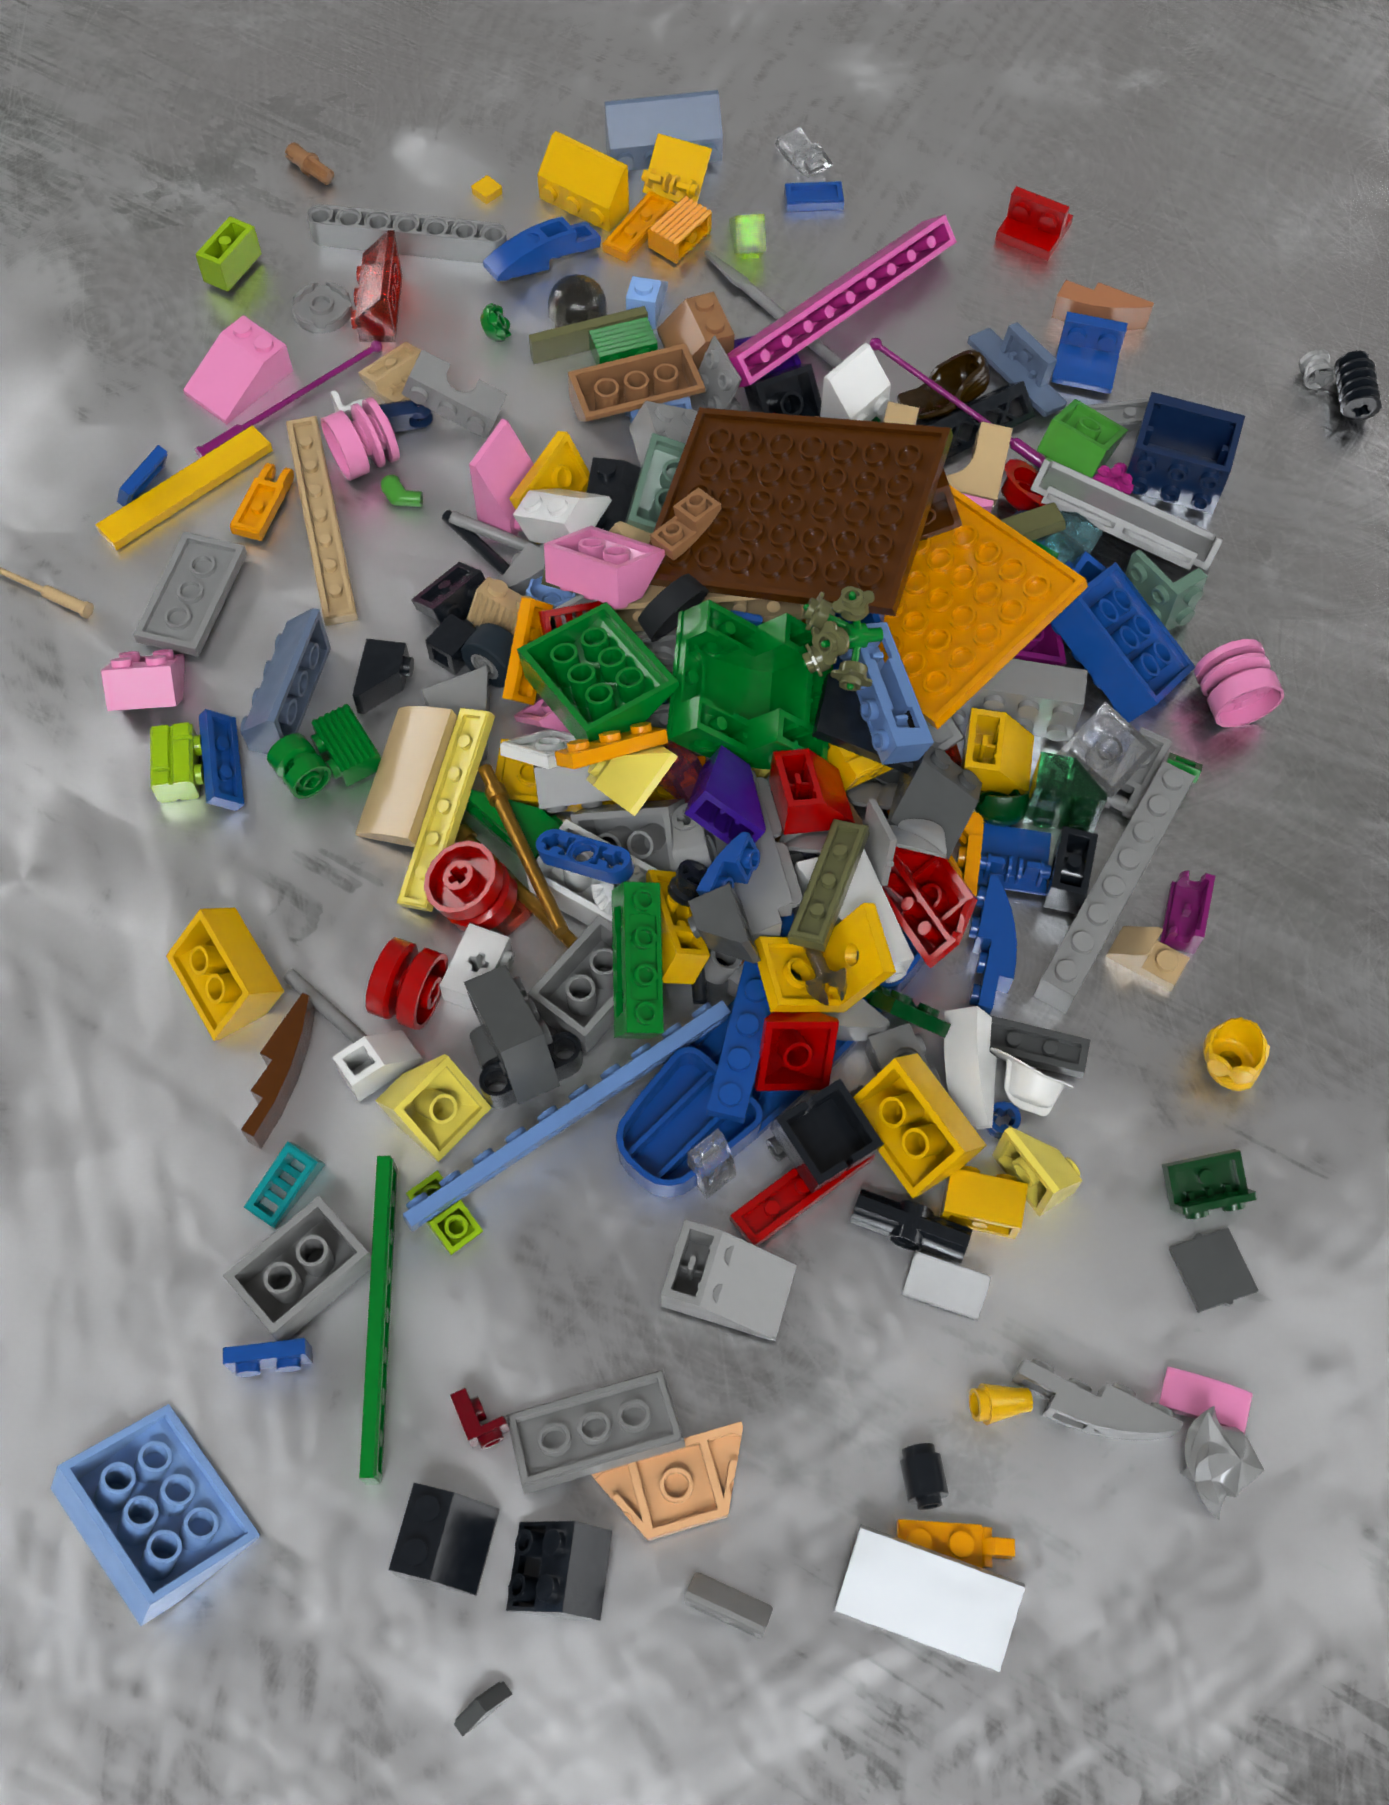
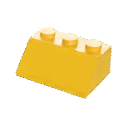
M555 131L551 136L537 174L539 198L594 226L611 232L629 213L628 165Z
M235 907L200 909L166 955L213 1041L221 1040L266 1015L284 993L283 987Z
M918 1053L895 1057L853 1097L884 1143L878 1152L912 1199L960 1170L987 1146Z

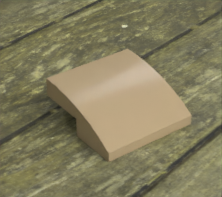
M404 342L359 371V376L385 403L410 400L402 395V391L421 350L408 342Z

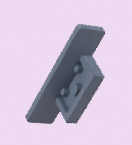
M1018 322L1008 326L1004 340L991 328L969 336L967 343L974 350L980 352L986 358L987 363L1008 383L1024 381L1032 406L1043 417H1047L1065 408L1067 401L1048 384L1057 359Z

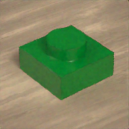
M1170 752L1166 762L1196 776L1193 781L1196 784L1203 765Z

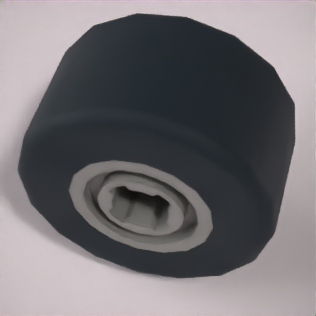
M492 623L481 624L461 648L462 658L466 666L471 671L485 666L488 671L490 685L498 688L504 687L514 635L499 625Z

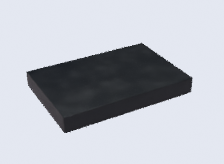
M829 673L823 682L812 737L881 763L877 751L873 748L872 736L867 721L861 716V704L857 692L841 688L839 681L831 677ZM907 711L905 714L908 716L907 722L909 727L916 728L910 711ZM914 761L884 765L908 774L913 769Z

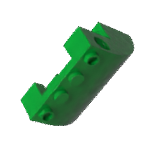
M709 599L685 611H680L678 614L672 674L678 680L679 687L670 695L667 724L668 740L708 758L723 745L748 763L751 768L771 769L772 756L775 751L810 749L827 761L828 743L812 737L823 682L825 677L829 673L831 674L833 664L830 665V669L822 672V677L819 676L817 671L810 674L808 668L803 667L804 659L802 654L808 652L805 645H813L811 629L809 631L806 630V623L788 613L756 626Z

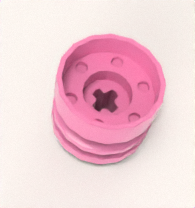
M372 397L362 400V407L358 403L351 405L353 421L342 410L321 418V427L328 447L341 472L349 481L370 473L368 457L380 468L385 466V458L390 463L400 458L392 425L377 401Z
M1241 639L1219 646L1206 654L1194 669L1195 678L1201 687V691L1204 696L1208 697L1207 703L1215 722L1222 727H1238L1259 720L1280 705L1284 698V690L1276 673L1270 669V661L1265 655L1264 648L1255 639Z

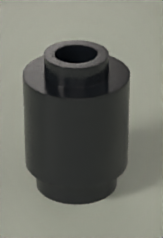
M921 1443L902 1449L903 1459L900 1460L908 1503L917 1504L918 1510H929L942 1506L941 1499L946 1498L949 1492L941 1455L935 1451L934 1444Z

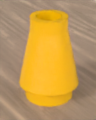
M980 1383L978 1388H972L969 1392V1408L975 1422L982 1421L985 1425H989L1021 1413L1031 1412L1033 1409V1398L1031 1391L1027 1387L1015 1388Z

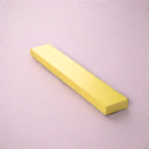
M460 708L398 896L397 904L402 907L428 912L433 911L434 906L428 902L424 891L425 874L432 860L443 849L455 843L495 716L490 711Z

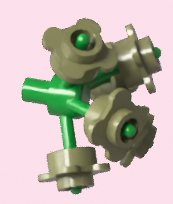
M848 586L841 590L840 598L833 603L823 599L825 593L822 591L817 599L811 597L808 603L803 606L802 617L806 619L807 625L805 629L808 631L811 629L813 645H805L808 652L802 654L804 659L803 667L808 668L810 674L817 671L819 676L822 677V672L830 669V665L836 663L837 656L844 655L848 649H853L851 661L841 662L838 670L831 671V677L836 678L839 681V686L848 691H858L861 689V686H872V679L867 678L868 667L858 661L861 648H866L868 642H882L883 630L881 627L867 628V625L860 621L868 615L869 603L875 600L874 593L870 590L862 591L859 588ZM835 613H841L842 618L836 617ZM843 619H845V620H847V621H853V623L850 624V623L844 621Z

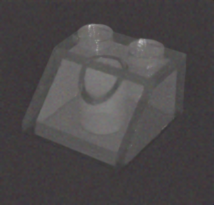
M1104 702L1049 761L1074 784L1112 798L1157 748L1107 702Z

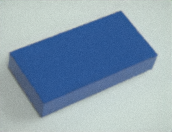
M841 181L785 184L784 194L787 212L844 210Z
M160 445L156 446L119 488L117 502L124 507L139 497L165 467L168 451Z

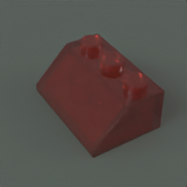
M388 230L363 253L362 265L357 266L356 269L359 288H354L356 310L351 311L352 329H357L360 342H373L375 340L380 342H396L403 275L395 231Z

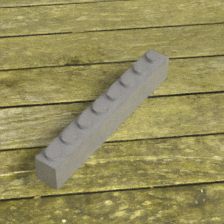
M1163 761L1043 974L1033 997L1065 1014L1067 1013L1196 776Z

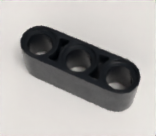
M564 1031L552 1035L553 1043L547 1045L559 1081L577 1073L583 1062L580 1040L571 1032ZM564 1049L574 1052L573 1056L567 1059H561L556 1055ZM500 1060L484 1068L479 1076V1085L483 1098L492 1108L496 1109L505 1108L517 1102L507 1074L504 1075L499 1065ZM497 1081L507 1084L504 1089L498 1092L488 1089L492 1083Z

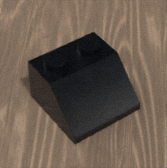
M797 364L763 376L753 384L744 387L752 412L820 417L822 401L812 364Z
M414 1483L389 1571L399 1577L477 1596L500 1509L455 1492Z

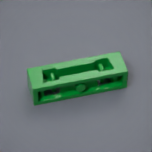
M624 881L612 890L614 1038L651 1039L664 1033L660 883Z

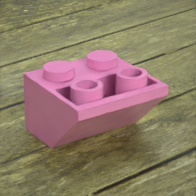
M173 649L155 650L152 656H140L138 651L119 653V658L110 660L111 663L101 670L107 711L174 707L183 700L184 653L174 654Z

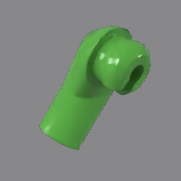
M393 474L387 475L381 480V490L392 505L422 507V491L405 490L399 477Z

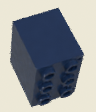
M1151 391L1126 471L1133 478L1132 484L1134 487L1132 493L1213 514L1232 469L1245 416Z

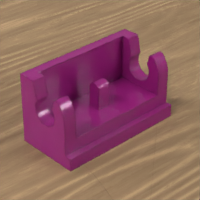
M1186 870L1180 873L1176 882L1172 881L1170 884L1162 925L1163 931L1159 941L1175 950L1194 955L1205 937L1216 875L1205 873L1200 881L1189 880L1190 871Z

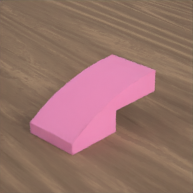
M1167 1367L1159 1404L1169 1408L1175 1414L1191 1418H1197L1203 1412L1215 1406L1216 1416L1221 1426L1236 1427L1245 1435L1253 1394L1209 1377Z

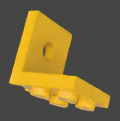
M862 903L837 924L832 931L825 952L789 944L788 937L759 936L755 940L761 959L757 964L770 1012L844 1013L896 972L874 903ZM791 969L801 976L802 981L797 980L793 976Z

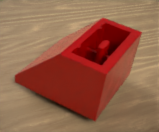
M810 749L773 752L769 783L783 835L828 831L834 819L855 823L838 768Z

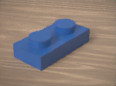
M305 1338L223 1348V1365L232 1373L235 1372V1375L238 1377L257 1376L261 1373L260 1369L275 1367L278 1372H293L300 1370L301 1364L313 1363L312 1346Z

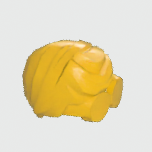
M1243 1017L1230 1018L1212 1028L1207 1033L1203 1045L1204 1059L1210 1076L1221 1086L1232 1091H1244L1253 1086L1266 1065L1270 1052V1045L1267 1044V1040L1258 1024Z

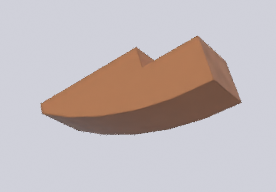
M1066 280L1057 294L1051 318L1065 322L1068 311L1128 323L1127 330L1145 329L1154 303L1099 282L1093 290Z

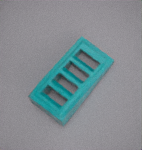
M287 1141L244 1205V1208L276 1229L316 1179L325 1163L299 1145ZM294 1159L306 1166L302 1172L291 1165ZM284 1171L297 1179L293 1185L280 1177ZM274 1184L287 1192L284 1199L270 1190ZM264 1197L279 1206L275 1212L260 1203Z

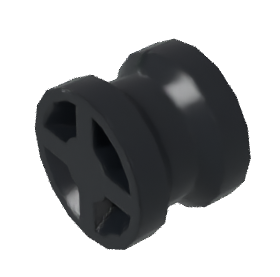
M694 860L681 862L676 870V876L671 879L667 886L670 897L680 905L690 907L688 901L699 897L696 889L708 868Z

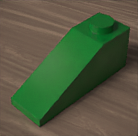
M472 789L465 810L517 855L496 808L490 805L485 793ZM508 800L535 859H537L539 853L536 848V840L539 835L550 829H559L563 822L557 816H549L538 807Z

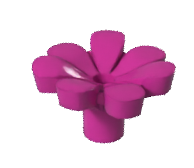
M1116 463L1111 469L1106 465H1102L1097 470L1098 473L1093 477V479L1128 495L1133 491V478L1130 474L1126 473L1127 466L1124 463Z

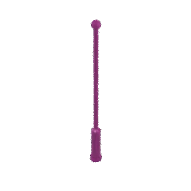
M879 338L871 339L869 345L872 350H879L980 423H991L883 346ZM1011 437L1010 448L1040 469L1044 459L1047 458L1021 439Z
M373 341L366 350L245 424H237L206 444L196 447V454L199 458L203 457L250 426L261 422L371 353L381 352V342Z

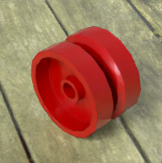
M474 841L457 842L443 849L432 860L425 874L424 891L428 902L459 930L464 932L469 923L488 930L500 925L511 913L517 900L518 885L514 874L483 844Z
M397 937L388 941L374 965L368 982L365 1004L367 1012L384 1019H391L396 1015L398 1024L414 1030H421L432 1017L442 995L439 985L448 969L447 954L429 948H424L418 952L415 943Z

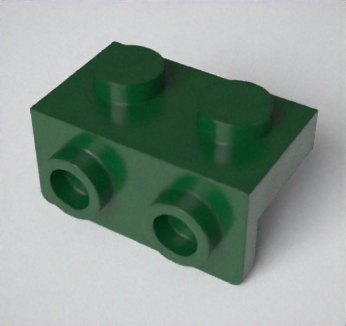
M1232 1149L1162 1164L1170 1210L1185 1215L1186 1219L1207 1217L1209 1215L1208 1210L1221 1207L1223 1211L1244 1209L1246 1207L1245 1202L1257 1200L1256 1191L1250 1190L1247 1187L1240 1150Z

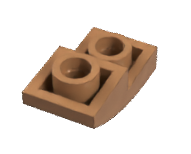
M699 487L673 506L675 516L650 534L652 545L664 549L665 555L673 561L700 538L722 509L721 503Z

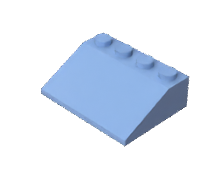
M169 1404L58 1465L51 1486L52 1492L140 1626H143L177 1604L254 1543L260 1536Z

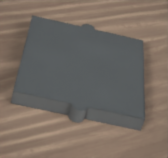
M1228 1227L1206 1235L1197 1233L1192 1240L1169 1248L1170 1254L1198 1313L1222 1304L1229 1307L1233 1304L1234 1300L1259 1291Z

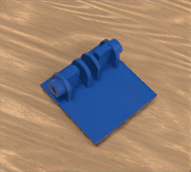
M984 823L978 886L986 887L990 874L998 876L1005 890L1045 896L1047 879L1051 875V865H1049L1051 833L1008 826L1000 827Z

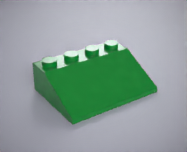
M607 602L517 649L525 678L576 740L588 739L591 742L598 740L599 734L603 732L619 730L620 733L630 731V725L645 722L679 687L678 680Z

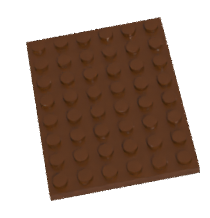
M699 407L654 531L675 516L673 506L698 487L721 503L722 509L700 538L674 561L667 555L664 556L649 585L667 587L679 577L690 574L705 586L709 593L804 605L808 603L811 597L817 599L821 591L825 593L823 599L833 603L840 598L843 588L853 586L862 591L870 590L874 593L875 600L869 603V613L896 616L953 439L951 428Z

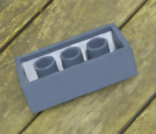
M718 90L604 102L607 155L628 165V171L649 168L658 133L712 148L709 162L722 161L723 133Z
M312 608L287 621L282 634L279 633L276 637L275 652L271 661L268 660L264 667V679L260 688H256L253 693L252 708L249 715L245 716L241 722L240 732L250 751L268 754L270 748L278 740L299 731L331 650L319 609Z

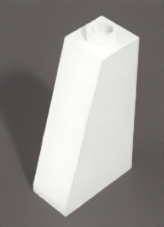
M864 849L835 926L862 903H874L896 970L885 981L886 983H893L906 975L914 960V956ZM818 857L799 861L795 864L794 870L802 896L805 893Z

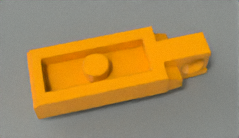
M904 1519L896 1521V1537L980 1568H992V1558L1011 1560L1012 1557H1015V1539L992 1537V1527H982L980 1524Z

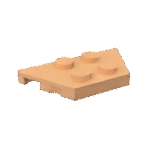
M742 1422L684 1438L685 1447L595 1473L591 1476L647 1541L727 1518L743 1431Z

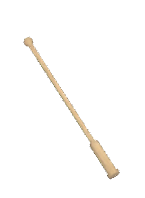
M0 567L1 575L41 592L42 597L79 613L81 617L89 618L94 610L92 603L84 602L49 585L43 587Z

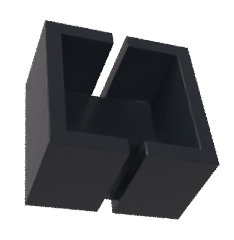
M841 1079L812 1095L807 1103L804 1100L775 1118L769 1128L812 1194L841 1176L845 1170L849 1171L874 1155L884 1145Z

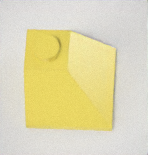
M662 745L592 764L588 768L590 775L586 780L626 811L636 816L678 756Z
M446 1054L403 1073L375 1100L405 1134L438 1162L492 1108Z
M1011 1126L1004 1130L992 1154L1006 1174L1015 1176L1019 1179V1182L1028 1184L1026 1201L1039 1217L1075 1193L1083 1181L1080 1178V1171L1077 1165L1070 1158H1065L1058 1149Z

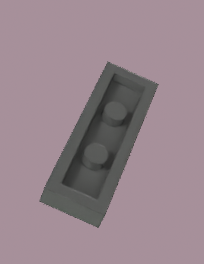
M991 1016L990 1048L993 1047L1006 1052L1029 1066L1082 1079L1085 1073L1090 1039Z

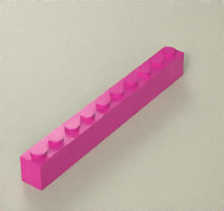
M946 215L922 221L729 352L727 356L742 379L738 388L753 384L957 243Z

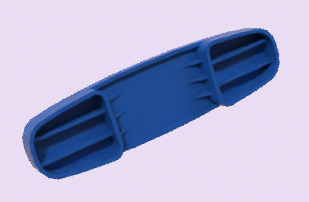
M902 927L901 930L912 951L914 960L902 979L893 983H886L884 981L880 984L888 988L890 993L892 990L901 993L925 963ZM735 999L727 1006L731 1013ZM872 1006L881 1014L885 1012L879 1008ZM731 1013L724 1023L690 1046L677 1050L641 1091L618 1124L616 1142L620 1163L630 1177L653 1195L671 1198L686 1194L716 1173L772 1125L775 1118L791 1109L809 1091H756L754 1081L744 1124L706 1115ZM836 1040L832 1068L858 1041Z

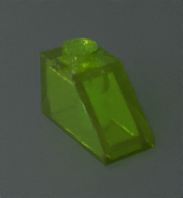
M737 215L729 218L734 254H742V260L759 258V252L766 251L765 215Z

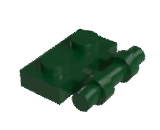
M879 985L863 997L867 999L870 1005L944 1038L951 1024L938 1019L939 1010L921 1002L916 1006L913 998L895 990H892L890 993V990L882 985Z

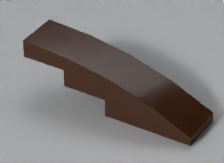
M305 993L300 995L260 1052L267 1068L250 1090L258 1105L241 1128L248 1142L260 1149L264 1146L286 1108L298 1082L309 1048L316 1010L309 995Z

